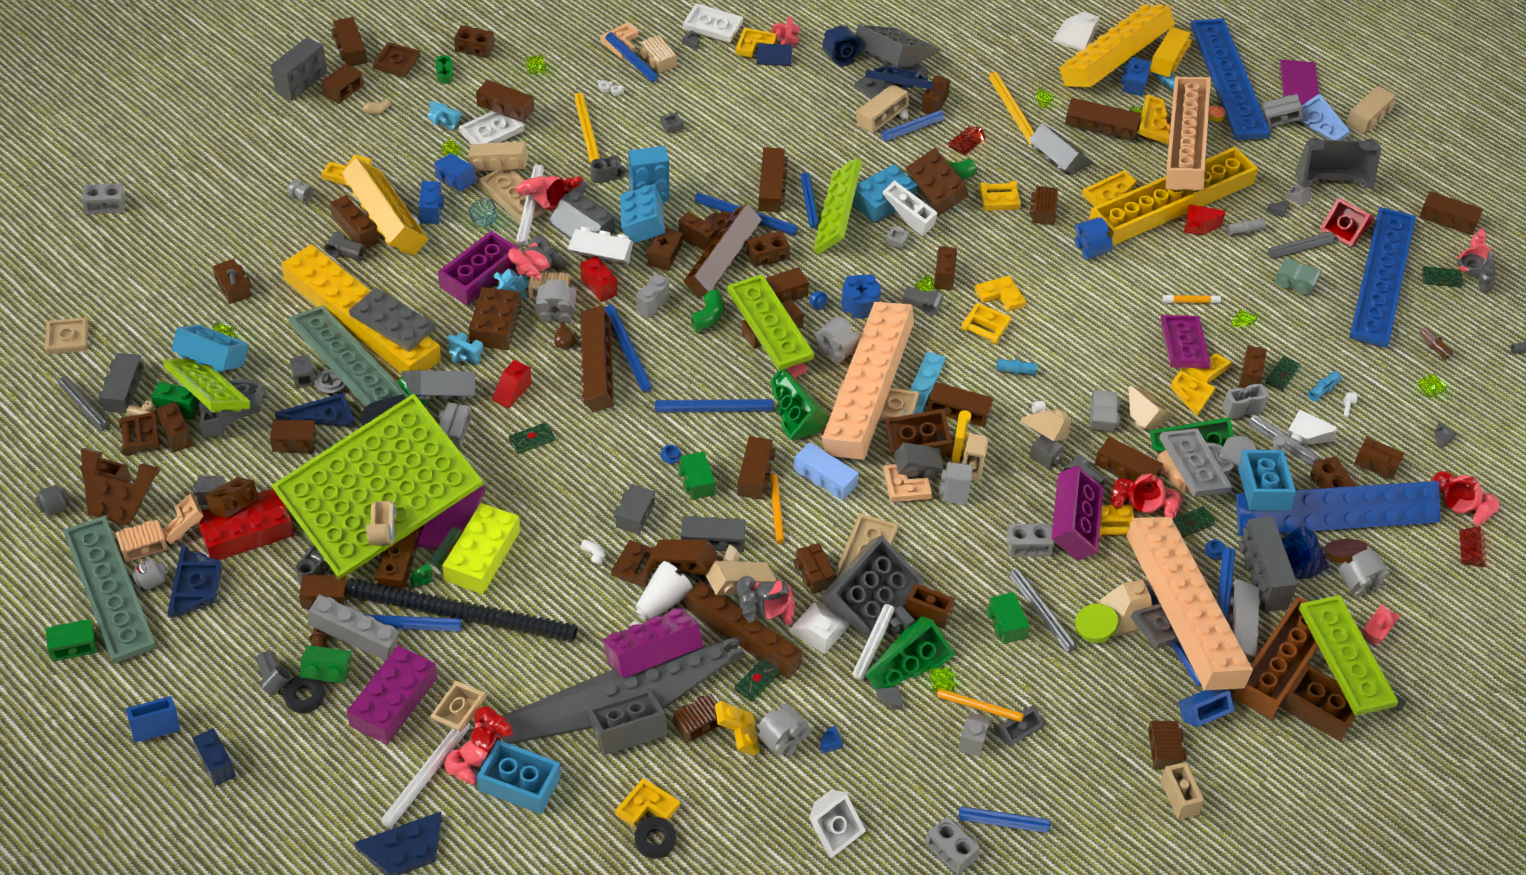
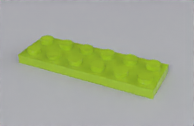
M859 158L851 162L848 161L844 167L835 170L831 175L827 197L824 201V209L821 213V221L818 225V233L814 240L813 251L818 255L842 240L845 236L862 166V161Z
M762 274L727 285L729 295L778 371L814 359V352Z
M164 359L163 367L210 411L221 412L222 410L240 412L242 409H250V400L222 375L213 370L212 366L197 364L194 359Z
M1337 595L1301 603L1299 610L1355 716L1396 707L1398 700L1342 597Z

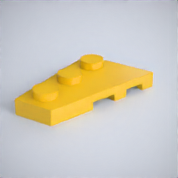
M1149 94L1146 95L1137 134L1169 145L1170 125L1166 121L1167 112L1164 100Z
M1123 170L1083 189L1082 196L1095 207L1130 192L1135 187L1136 180L1126 170Z

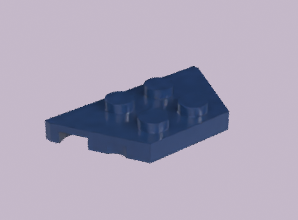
M883 66L881 68H874V71L867 69L865 73L867 78L883 80L886 84L890 85L899 83L906 88L916 86L932 89L933 81H928V78L921 72Z
M181 545L167 612L169 618H174L216 602L223 569L221 561L208 558L201 552L195 553L190 551L188 546Z
M440 811L354 842L355 849L366 855L369 861L375 866L380 867L386 875H401L434 863L437 858L442 813Z

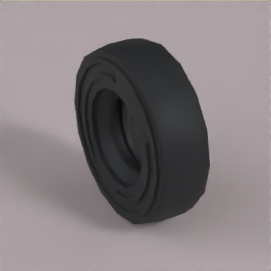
M300 675L292 678L284 688V701L287 707L293 712L301 714L316 710L322 704L325 697L324 687L320 680L301 678ZM301 688H310L313 691L312 696L307 700H299L295 694Z
M650 817L643 820L635 831V845L638 851L643 856L651 859H660L667 856L673 851L676 844V831L673 825L668 820L660 817ZM652 831H659L665 838L661 844L653 845L647 841V835Z

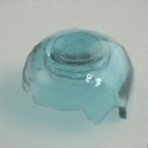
M487 198L477 200L468 209L471 221L477 227L490 226L496 221L498 216L495 203Z

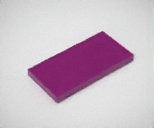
M1281 59L1280 72L1283 98L1288 95L1297 94L1300 104L1303 105L1319 94L1315 62Z
M1161 315L1160 322L1170 367L1210 368V359L1200 317Z
M479 487L425 523L417 542L418 547L447 553L451 546L454 547L480 505L485 494V487Z

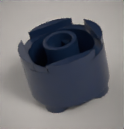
M837 26L833 29H828L824 33L822 49L835 64L844 67L855 62L854 59L857 55L860 56L862 42L848 26Z

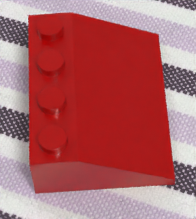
M273 488L259 492V500L227 518L213 515L209 509L202 510L203 517L197 526L209 558L219 561L294 536L292 521L286 506Z

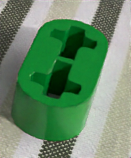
M441 55L436 59L437 80L442 84L450 83L453 80L452 59L447 55Z

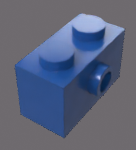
M1131 57L1130 63L1125 65L1121 84L1124 85L1122 92L1143 96L1152 61Z
M452 153L434 163L436 177L459 192L477 182L474 166Z
M422 181L419 200L420 224H439L441 207H444L441 182Z
M1227 689L1204 690L1178 701L1183 722L1196 727L1235 711L1230 692Z
M172 696L125 708L134 743L147 741L161 735H169L180 730Z

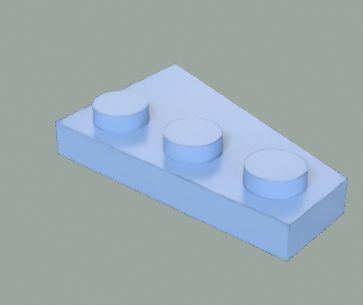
M1320 94L1301 105L1303 119L1298 120V122L1328 140H1342L1350 135V130Z

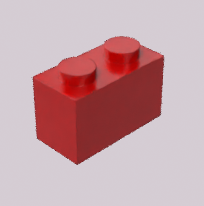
M597 256L580 263L581 280L601 303L618 295L617 278Z

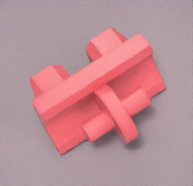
M787 17L785 25L776 23L772 26L771 31L776 33V37H780V44L792 45V48H795L798 43L799 37H797V34L799 33L800 26L793 24L792 17Z
M1381 604L1361 632L1366 635L1365 640L1373 645L1381 644L1398 621L1400 615L1392 613Z

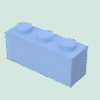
M810 442L795 456L794 470L799 475L805 476L815 485L824 488L831 495L841 500H844L858 485L859 473Z

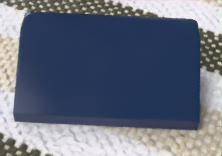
M758 43L757 64L791 66L792 45Z

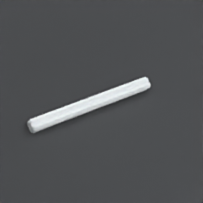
M534 165L531 178L543 176V165ZM527 195L516 239L518 246L524 247L527 245L537 202L532 195Z
M469 723L461 732L452 728L381 818L384 826L388 828L394 826L445 761L449 753L452 752L470 729Z

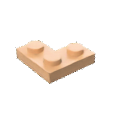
M627 22L609 31L617 36L632 52H636L635 46L629 42L638 37V30ZM609 32L600 36V40L621 59L625 58L605 39Z
M896 464L884 465L883 471L890 502L931 499L932 492L928 478L908 479L907 475L898 474Z
M191 493L174 507L178 516L162 529L164 538L170 544L175 540L181 539L190 527L197 525L203 517L199 504Z

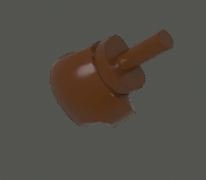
M564 322L560 323V328L555 333L554 343L558 348H570L576 343L574 334L565 327Z

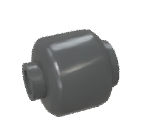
M58 485L40 490L38 497H35L40 512H45L49 516L66 510V502L70 501L66 489L61 490Z

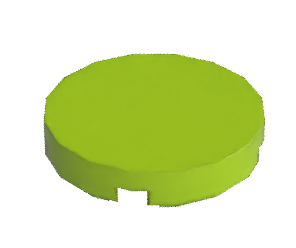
M1100 603L1090 604L1083 607L1077 613L1075 618L1076 631L1087 642L1103 643L1117 633L1119 628L1118 616L1114 609L1108 605Z

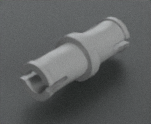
M1264 218L1250 221L1245 219L1239 223L1227 224L1226 230L1229 236L1240 233L1249 234L1251 231L1264 230L1266 223Z

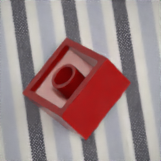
M1338 197L1319 230L1325 233L1332 232L1336 239L1353 247L1365 234L1374 217Z

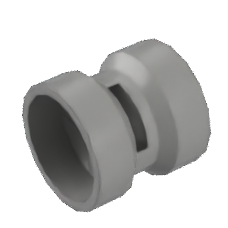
M294 179L288 186L287 194L292 198H298L303 203H308L314 194V188L308 184L303 185L301 181Z

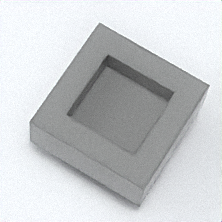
M892 226L885 238V244L903 249L910 232Z

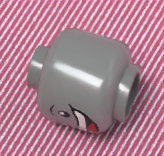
M151 558L136 565L135 572L132 575L139 588L143 587L145 590H151L165 582L164 575L167 574V570L163 562L158 563L155 559Z

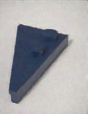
M344 393L274 412L276 420L314 421L315 424L355 426V420Z

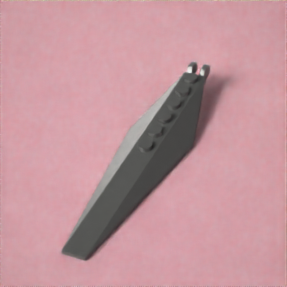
M737 638L725 640L723 643L701 647L625 678H622L615 669H611L504 715L507 722L512 726L513 736L507 738L500 734L498 735L502 737L503 742L514 744L590 729L592 726L587 714L588 708L651 689L662 709H665L720 668L742 659L745 653L740 648L732 650L740 644ZM475 728L468 730L469 737H471Z

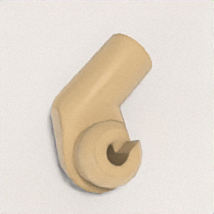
M386 98L380 103L367 102L364 104L363 110L366 113L379 115L391 103Z
M150 400L145 401L142 407L129 405L127 414L133 416L155 412L156 405Z

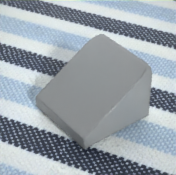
M1293 185L1284 195L1285 198L1301 206H1305L1312 198L1310 188L1302 187L1301 185Z

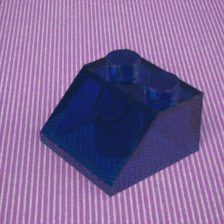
M1302 525L1281 538L1296 580L1313 578L1329 568L1316 534Z

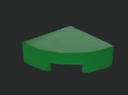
M429 563L413 573L410 579L412 588L433 582Z

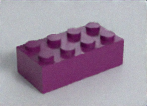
M491 230L438 271L439 288L468 306L479 297L482 287L491 288L499 282V280L494 278L496 272L503 274L508 268L511 270L516 268V265L508 257V251L513 248L519 249V247Z
M1077 465L1058 473L1051 539L1078 561L1098 553L1103 487Z
M682 608L673 609L668 614L660 617H652L645 623L632 625L627 630L611 633L608 637L602 639L608 663L622 678L704 647L699 624Z
M398 645L346 711L349 726L388 745L437 680L436 663Z

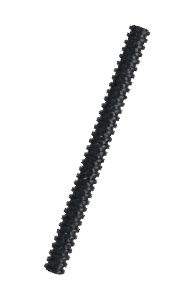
M350 578L346 584L347 597L352 595L353 598L359 597L362 600L365 598L366 601L372 599V602L378 601L381 604L385 602L386 605L391 603L392 606L398 605L400 608L404 606L405 609L411 607V610L417 609L420 612L424 610L425 613L430 611L431 614L437 613L439 616L444 614V617L450 615L451 618H463L464 621L469 619L470 622L476 621L477 624L483 622V625L489 624L492 627L496 625L497 628L503 626V629L509 628L511 631L516 629V632L522 630L523 633L529 632L531 635L536 633V636L541 634L543 637L549 636L550 639L555 637L556 640H560L561 638L564 642L569 640V643H573L577 635V625L574 623L572 625L569 622L564 624L563 621L557 622L555 619L550 621V618L544 620L543 617L537 618L535 615L531 617L530 614L525 616L524 613L517 614L516 611L511 613L510 610L505 612L504 609L498 610L497 607L491 609V606L485 607L482 604L478 606L477 603L472 605L471 602L465 603L463 600L459 602L458 599L452 601V598L446 599L443 596L439 598L438 595L433 597L432 594L426 595L424 592L420 594L419 591L413 593V590L407 591L405 588L400 590L399 587L394 589L393 586L387 587L385 584L381 586L380 583L374 585V582L368 583L366 580L361 582V579L355 581L354 578Z

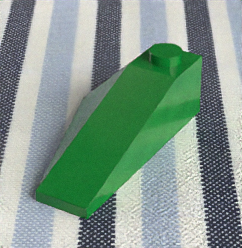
M787 369L777 371L770 380L774 399L778 402V414L782 417L781 427L790 440L794 441L819 433L830 419L828 412Z
M1231 417L1149 430L1152 449L1160 452L1166 450L1160 440L1162 432L1197 428L1206 443L1224 446L1227 438L1234 437Z
M922 616L898 637L865 673V676L876 691L877 689L890 688L902 683L906 679L920 676L921 673L940 668L955 655V652L934 621Z

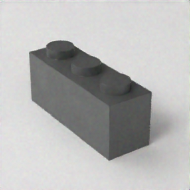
M117 353L115 359L111 361L109 375H106L103 391L99 392L98 397L103 411L127 413V408L133 401L144 371L141 355Z
M683 516L681 540H707L712 544L715 551H727L730 544L738 552H744L746 519Z

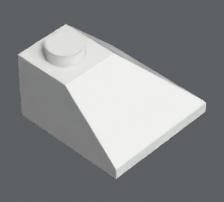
M1081 12L1065 19L1054 36L1053 42L1079 51L1084 50L1097 32L1099 17L1091 13Z
M1299 410L1288 430V436L1298 444L1334 442L1337 427Z
M814 602L791 627L789 632L825 654L849 627L850 623Z
M831 789L814 802L809 819L830 858L834 857L866 832L846 792Z

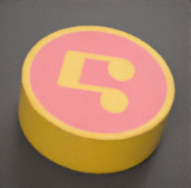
M1217 105L1209 107L1208 118L1214 122L1222 121L1225 117V109Z

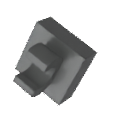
M900 606L894 609L893 619L889 621L892 626L888 629L893 635L898 634L900 631L903 633L915 620Z

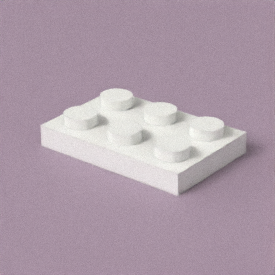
M695 4L683 22V29L692 30L695 33L730 43L742 25L743 17Z
M493 111L459 126V132L471 144L499 143L525 131L524 125L520 121Z

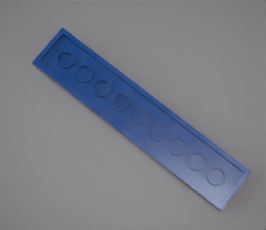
M1224 18L1191 20L1190 27L1221 106L1225 109V116L1234 139L1269 138L1271 132Z
M1379 207L1349 338L1385 348L1388 347L1413 233L1415 215Z
M1439 481L1295 490L1296 493L1291 511L1249 510L1245 493L1236 494L1239 536H1243V529L1246 527L1249 519L1273 517L1279 533L1441 522Z

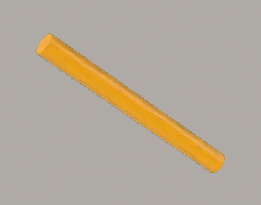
M771 474L770 484L776 543L781 545L784 543L779 482L778 475Z
M939 689L937 693L938 698L1018 722H1022L1024 717L1023 713Z

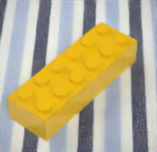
M356 157L342 172L346 179L345 183L353 189V195L361 201V207L370 214L369 218L378 226L377 230L385 236V242L391 247H397L405 254L410 253L415 256L429 240L381 170Z

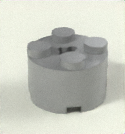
M562 280L545 281L544 285L541 286L540 284L537 290L535 306L540 320L543 322H549L550 320H559L564 323L570 322L575 310L576 289L573 286L572 288L567 286V282Z
M840 316L829 320L815 333L819 345L817 347L819 353L823 356H830L838 364L856 350L860 336L857 331H852L850 328L852 324Z
M1372 549L1357 553L1352 556L1353 561L1347 564L1345 561L1338 569L1340 576L1355 598L1362 596L1370 588L1373 591L1378 590L1384 585L1383 580L1390 576L1389 570L1375 550L1373 552Z
M783 703L780 705L782 707L780 710L772 709L758 725L760 733L757 732V736L775 755L786 754L790 756L796 751V745L802 739L809 736L811 729L808 722L789 703Z

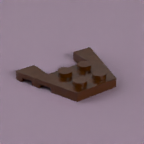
M81 448L88 515L98 518L105 516L107 520L123 525L131 524L143 502L142 499L153 485L151 483L155 476H158L160 468L139 464L136 483H130L99 474L103 452Z

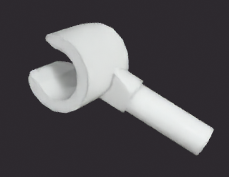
M1346 393V397L1343 399L1345 404L1343 417L1348 418L1351 404H1356L1357 393Z
M1044 401L1033 402L1032 411L1034 414L1046 411Z

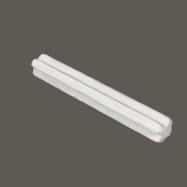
M889 604L883 606L853 671L855 679L864 680L865 673L868 671L887 630L889 621L893 617L895 608Z

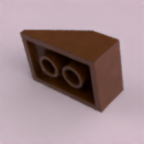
M945 409L885 419L891 455H894L900 446L906 442L940 449L941 457L952 456V442Z

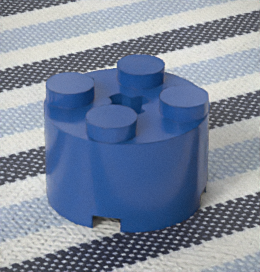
M1102 217L1075 224L1077 237L1074 238L1077 248H1082L1085 260L1112 251V238L1107 236L1106 232L1109 231V228Z
M868 274L846 277L842 287L841 307L845 313L849 312L852 314V317L859 319L869 317L874 302H880L881 287L876 281L875 276Z

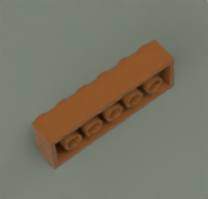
M1297 596L1252 662L1251 667L1253 671L1245 688L1236 689L1233 696L1236 700L1273 720L1281 708L1287 692L1306 664H1310L1320 649L1299 610L1300 604L1308 601Z

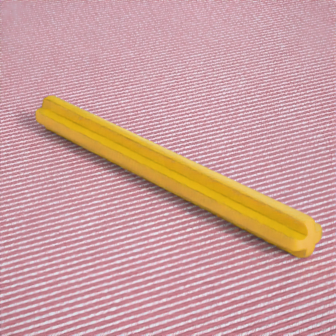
M991 72L989 74L991 83L1028 143L1033 145L1029 139L1033 135L1034 130L999 74Z
M576 93L574 100L591 163L594 159H600L584 94Z

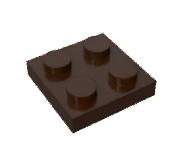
M388 42L373 62V69L406 77L420 58V51Z

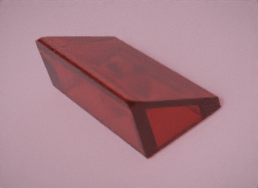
M968 126L947 145L961 155H967L986 137L982 127Z
M1481 526L1460 529L1461 563L1464 565L1486 567L1485 538Z

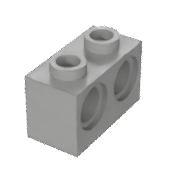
M122 183L84 185L82 203L85 214L124 213L126 196Z
M1009 524L1006 536L1009 557L1051 556L1054 545L1051 539V524Z
M945 817L927 832L925 844L957 875L978 859L980 847L977 841L972 837H968L962 831L961 826L949 817ZM941 835H947L950 838H944ZM958 851H964L967 854H961Z

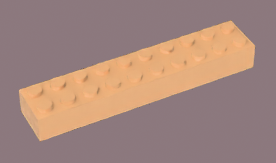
M1175 77L1166 170V189L1204 190L1211 77Z
M874 302L822 437L824 451L829 455L865 460L914 324L912 305Z
M1171 517L1133 518L1126 537L1203 689L1245 688L1253 669Z

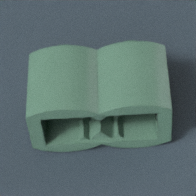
M1284 259L1277 273L1275 283L1283 288L1293 289L1300 294L1311 295L1321 271L1309 265H1302L1292 259Z

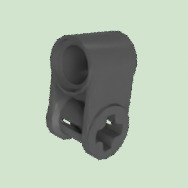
M617 155L594 159L590 166V179L594 183L621 179L626 175L627 170L621 164V159Z
M311 546L296 565L297 579L300 586L302 575H323L330 567L315 546Z

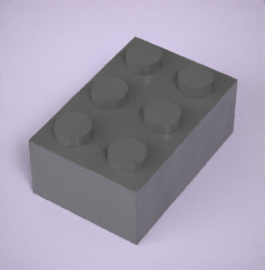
M306 37L271 64L275 92L292 101L327 73L323 45Z

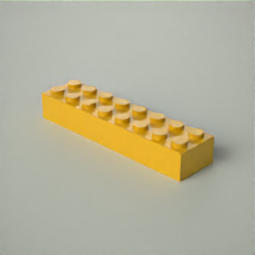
M1144 4L1140 6L1136 12L1129 14L1128 18L1119 21L1117 26L1110 28L1106 34L1099 36L1095 42L1088 44L1084 50L1077 52L1073 58L1066 60L1059 67L1064 86L1092 87L1175 25L1171 7L1163 6L1162 4L1155 6Z

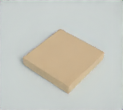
M87 317L46 321V355L87 351Z

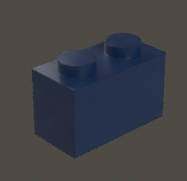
M214 728L192 737L196 752L214 787L236 777L232 761Z

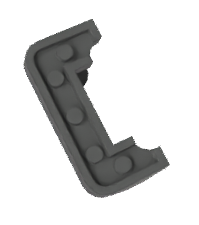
M1311 138L1305 144L1295 176L1302 187H1311L1312 181L1314 184H1318V180L1352 181L1353 184L1362 182L1364 183V188H1374L1381 146L1374 139H1365L1363 141Z

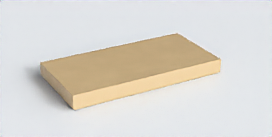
M496 170L478 179V185L517 222H521L527 196L518 195L515 192V188L524 179L515 170ZM536 202L533 219L550 210H545Z
M842 380V382H841V385H840V388H839V391H838L836 400H837V398H838V395H839V393H840V390H841V387H842V385H843L844 380ZM890 388L879 421L885 422L887 418L904 416L903 412L905 410V415L914 414L920 392Z
M859 513L835 571L837 577L870 540L882 535L892 546L899 525Z

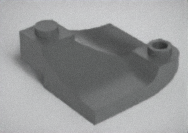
M250 379L228 381L250 400V409H242L240 412L231 410L212 412L200 401L201 417L199 425L203 437H217L224 434L225 428L236 420L259 413L261 411L262 399L266 398L264 384Z

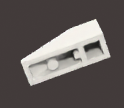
M895 180L883 191L882 194L908 226L920 235L924 236L935 225L937 212Z

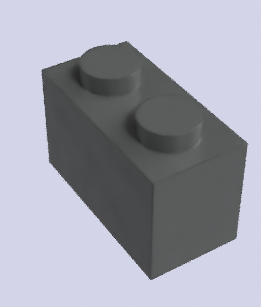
M904 442L894 453L898 474L934 480L944 469L940 449Z
M631 484L629 490L625 491L622 496L620 507L617 506L614 511L613 517L616 518V528L639 535L655 505V491Z

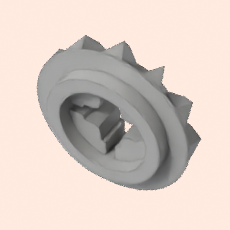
M331 369L321 371L314 380L315 388L318 389L319 393L324 392L326 396L329 393L335 395L337 391L342 392L343 388L347 387ZM329 379L334 383L333 385L328 383Z

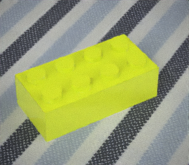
M480 503L443 564L444 581L484 594L520 533L519 516Z

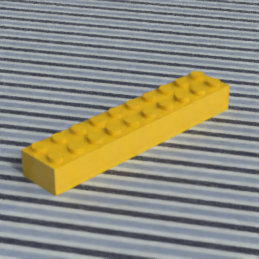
M1233 147L1206 159L1204 190L1166 189L1165 176L1091 208L1089 220L1102 217L1109 228V231L1106 232L1107 236L1112 238L1114 246L1187 214L1189 204L1205 206L1253 185L1258 167L1239 149Z
M312 244L281 263L285 281L316 306L324 305L347 331L402 374V371H428L441 362L440 345L429 336L408 352L350 316L349 309L371 291Z

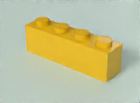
M1171 27L1154 54L1149 71L1166 77H1170L1172 72H1176L1178 64L1180 65L1187 49L1189 50L1192 42L1189 39L1191 32Z

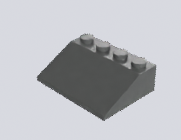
M861 24L857 26L855 35L862 42V51L870 52V56L881 58L883 62L893 63L892 66L895 68L910 67L940 51V48L895 27Z
M881 535L867 543L819 598L834 614L850 623L851 626L869 638L883 606L889 604L895 609L900 606L903 607L914 584L922 585L925 581Z

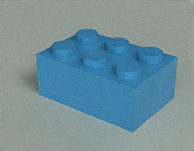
M659 146L628 150L629 191L640 189L645 185L655 184L663 202H669V158L666 147Z
M893 164L858 183L852 204L869 220L876 223L896 212L895 208L882 194L894 180L915 196H917L918 184Z
M655 184L645 185L640 189L628 191L620 195L622 230L626 236H629V240L633 241V244L665 233L663 200Z
M196 324L176 329L171 350L179 353L178 356L182 358H192L196 360L197 364L210 365L213 367V370L224 372L228 369L235 370V368L244 366L249 344Z
M1242 450L1238 470L1249 510L1291 511L1296 491L1284 450Z
M497 740L477 775L478 790L542 814L561 778L560 762Z

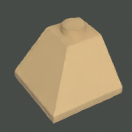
M1132 385L1129 387L1130 416L1136 420L1134 424L1140 429L1154 430L1174 416L1171 411L1146 390Z
M1056 408V410H1046L1022 417L1020 421L1052 441L1067 440L1072 419L1066 416L1067 413Z
M1143 579L1123 583L1099 600L1100 604L1108 605L1114 609L1118 616L1119 628L1114 637L1141 631L1130 617L1134 611L1152 606L1151 596Z
M455 681L430 718L461 732L473 718L475 712L481 707L487 694Z

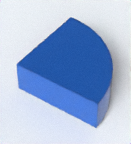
M836 726L827 729L820 742L821 754L843 748V743Z

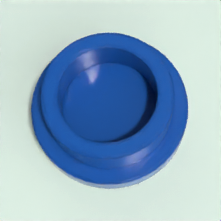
M822 291L814 292L810 297V305L815 310H821L827 304L826 293Z
M667 445L661 451V459L665 463L674 464L680 460L681 451L675 445Z
M1213 539L1206 544L1205 553L1212 559H1221L1223 550L1226 548L1222 541Z

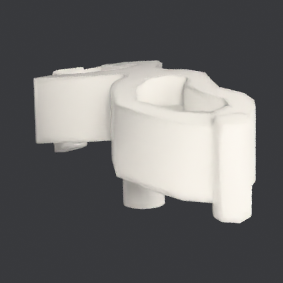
M598 80V87L602 93L611 91L614 96L624 93L623 86L612 85L611 81L606 83L603 80Z

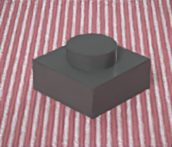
M677 112L660 117V123L667 133L684 129V123Z

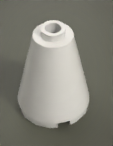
M663 561L659 565L635 606L637 616L643 621L661 615L685 599L686 594L694 588L684 574L680 576L675 572L677 568L668 562Z

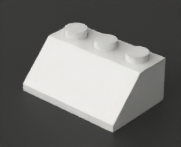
M581 227V230L575 229L568 250L574 254L590 257L597 256L600 259L629 264L633 241L629 240V236L618 234V237L610 236V232L599 231V233H593L592 229Z

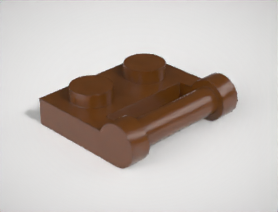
M155 412L119 419V427L122 429L123 445L121 446V452L123 455L130 456L134 452L160 448ZM134 425L136 427L137 442H131L130 428Z
M629 540L612 568L611 576L645 587L649 581L648 577L655 566L648 560L641 574L637 575L636 573L645 557H650L655 547L651 548Z

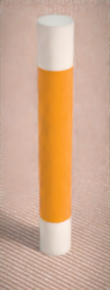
M1163 295V303L1221 302L1220 296Z

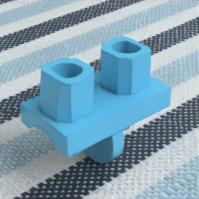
M431 101L428 118L432 120V123L435 125L441 124L451 130L457 129V123L461 121L462 113L448 108L444 103Z
M509 268L503 274L495 273L494 278L499 280L497 289L520 292L523 299L528 296L525 289L529 286L530 282L526 276L521 274L518 277Z
M462 332L456 336L450 334L447 337L449 341L448 351L452 355V362L458 364L461 361H469L475 365L480 363V355L484 350L482 342L475 340L472 344H469L468 336Z

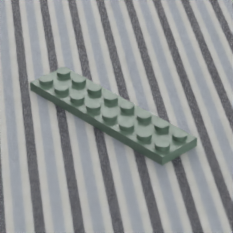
M324 305L289 317V324L365 406L372 402L404 394L405 398L408 397V394Z
M102 516L64 529L65 538L112 663L115 664L156 649L153 636L106 517Z

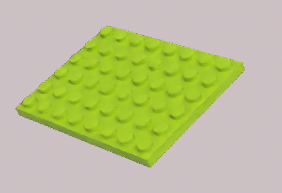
M412 394L271 486L332 571L340 579L355 571L484 485V483L416 395ZM374 501H393L395 503V539L392 545L373 546L368 541L366 525L371 524V505Z

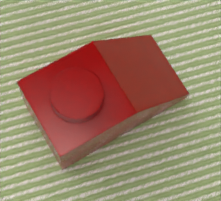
M1189 204L1185 218L1184 233L1202 236L1222 227L1226 211Z
M514 359L502 372L492 401L509 409L532 384L531 367Z

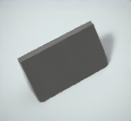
M1035 705L1020 711V713L1024 714L1022 722L1006 719L994 727L995 731L1008 746L1015 744L1045 725Z

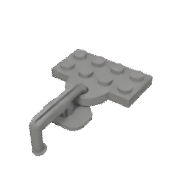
M1198 428L1162 432L1160 435L1161 442L1193 497L1230 493L1232 485L1226 476L1232 470L1238 469L1242 450H1257L1252 441L1244 436L1229 437L1224 446L1206 443ZM1282 436L1275 437L1272 450H1282L1283 445L1286 443L1285 438Z

